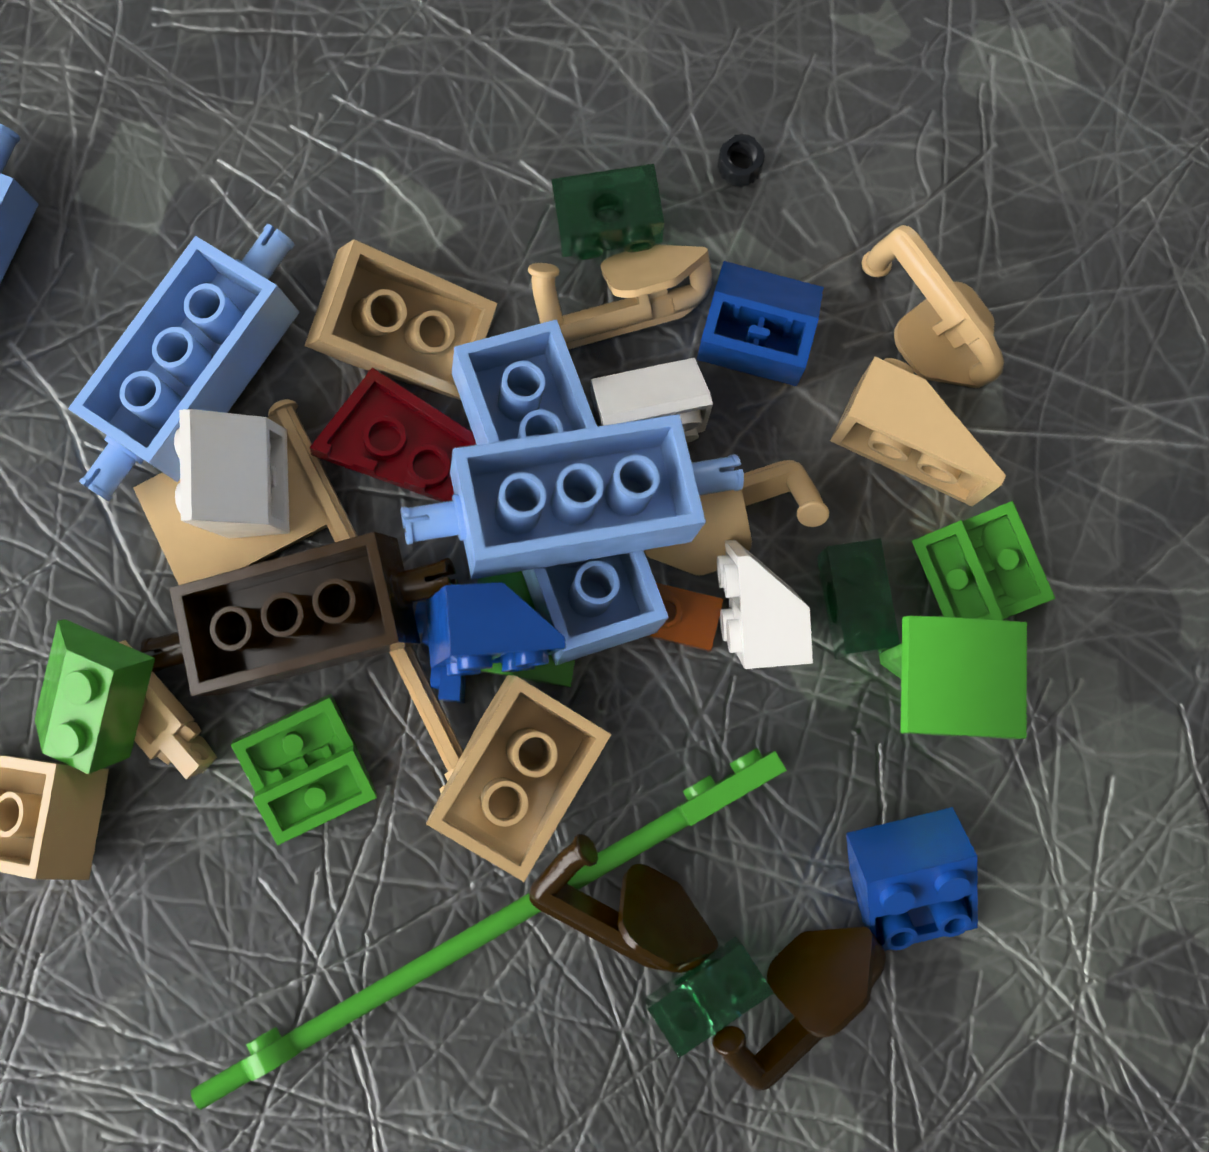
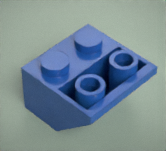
M723 261L701 338L697 360L797 387L806 369L819 320L823 287Z
M503 582L445 585L425 602L431 668L447 667V676L479 674L482 669L493 668L492 663H501L502 672L533 670L537 665L549 664V655L566 648L565 636Z
M953 807L846 833L849 870L863 925L871 930L883 946L884 951L902 950L915 943L944 936L954 937L965 931L978 928V856Z

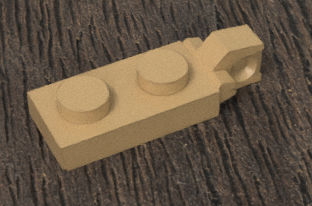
M126 640L119 642L131 647ZM151 672L134 741L150 760L158 757L167 765L172 763L186 780L203 773L217 759V756L205 739L198 736L201 729L196 722H193L195 719L155 673Z

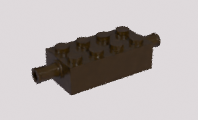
M378 532L367 533L169 588L178 632L144 639L141 643L140 652L154 651V653H160L152 655L155 658L152 672H158L164 668L185 663L191 696L224 695L421 644L413 611L414 602L431 598L445 585H458V579L450 580L449 577H445L456 574V570L449 558L404 570L398 539Z

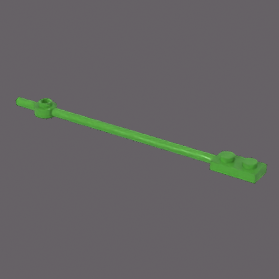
M758 748L749 751L729 763L734 773L717 783L709 775L682 791L687 799L686 801L598 852L597 863L591 867L586 865L582 867L567 884L578 890L687 826H693L787 771L776 751L768 752L763 756ZM528 893L294 1030L283 1035L280 1034L277 1026L246 1044L250 1052L248 1056L192 1088L191 1097L193 1102L202 1110L244 1084L269 1073L311 1045L542 911L532 905Z

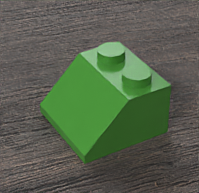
M66 619L58 620L35 715V724L42 753L87 774L130 758L155 658Z

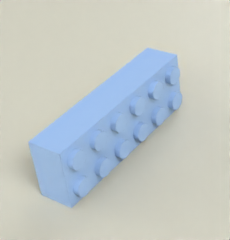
M557 319L454 347L451 373L477 445L597 427ZM644 550L522 571L536 612L565 636L566 648L551 654L555 666L657 633L669 618Z

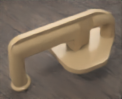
M906 225L895 228L880 240L871 251L863 256L861 264L865 273L878 278L887 275L891 271L892 261L897 258L926 297L924 301L898 321L894 331L897 349L914 369L916 375L926 380L972 388H980L995 381L1003 372L1004 358L994 337L993 315L970 286L961 282H953L914 229Z
M647 245L612 255L600 265L602 275L612 294L625 299L562 316L555 284V277L559 275V268L548 263H534L528 267V272L532 275V291L540 324L557 319L568 349L680 319L695 309L706 298L712 286V271L706 247ZM687 276H689V285L667 290L668 288H672L678 285Z
M793 460L780 461L744 473L742 490L699 495L706 523L692 542L644 550V552L651 559L698 576L706 575L717 571V556L726 555V540H736L750 551L752 538L746 506L791 492L799 505L797 518L801 524L808 527H817L824 524L829 518V509L823 503L818 489L799 462Z

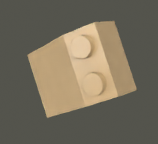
M352 240L337 251L304 346L352 366L368 371L374 368L386 377L461 400L451 373L454 347L485 339L498 303L357 240Z
M878 357L873 358L855 386L830 440L839 446L972 507L1002 486L1006 477L1005 473L927 380L915 375L914 369L910 365L894 358H885L884 360Z
M507 675L475 728L426 824L524 882L612 734L518 676Z
M0 755V872L32 879L89 880L109 769L103 768L87 774L62 762Z

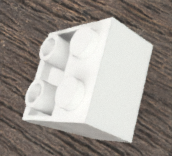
M695 357L590 379L591 397L598 426L680 414L687 443L698 439V433L704 432L713 402Z
M195 409L179 410L180 428L176 430L174 444L177 456L180 459V483L176 487L175 501L177 509L181 514V521L229 539L290 533L287 429L267 417Z
M726 540V555L717 556V575L719 587L724 588L725 597L729 598V608L720 610L722 639L727 641L729 653L737 654L744 669L813 664L810 607L788 584L738 541Z

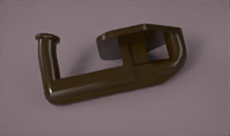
M585 834L576 835L573 843L568 845L554 858L529 889V900L538 910L647 968L673 973L691 971L701 965L718 949V941L683 887L677 881L650 866L635 864L625 872L622 879L619 912L567 884L585 865L591 867L597 863V849L592 840Z
M867 927L814 930L800 933L776 955L767 971L769 988L792 1013L794 1018L756 1055L747 1048L744 1031L735 1026L723 1027L715 1033L713 1037L715 1051L722 1055L726 1063L753 1089L760 1091L770 1088L823 1037H830L839 1033L866 1008L871 998V989L885 968L886 954L883 946Z

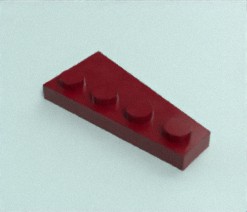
M371 368L309 448L311 455L440 502L452 501V495H454L450 475L453 448L477 444L471 431L379 371Z

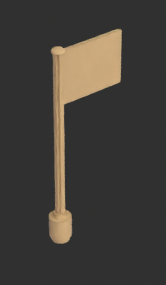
M290 399L280 400L274 403L268 411V419L287 429L290 533L229 539L181 521V514L177 509L175 501V491L180 483V479L176 482L162 472L133 487L178 585L258 564L327 527L335 542L357 536L320 459L311 455L309 447L312 443L295 411L298 407L295 401ZM413 647L390 651L389 653L448 771L444 774L448 782L464 750L434 690L430 686V682ZM446 785L439 789L440 793H442Z

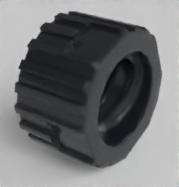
M735 134L734 137L723 143L720 149L718 172L722 175V179H725L728 184L739 187L754 183L756 178H759L763 168L764 148L761 147L755 137L748 134ZM737 153L744 154L752 159L753 163L749 168L742 169L735 166L731 162L730 157Z

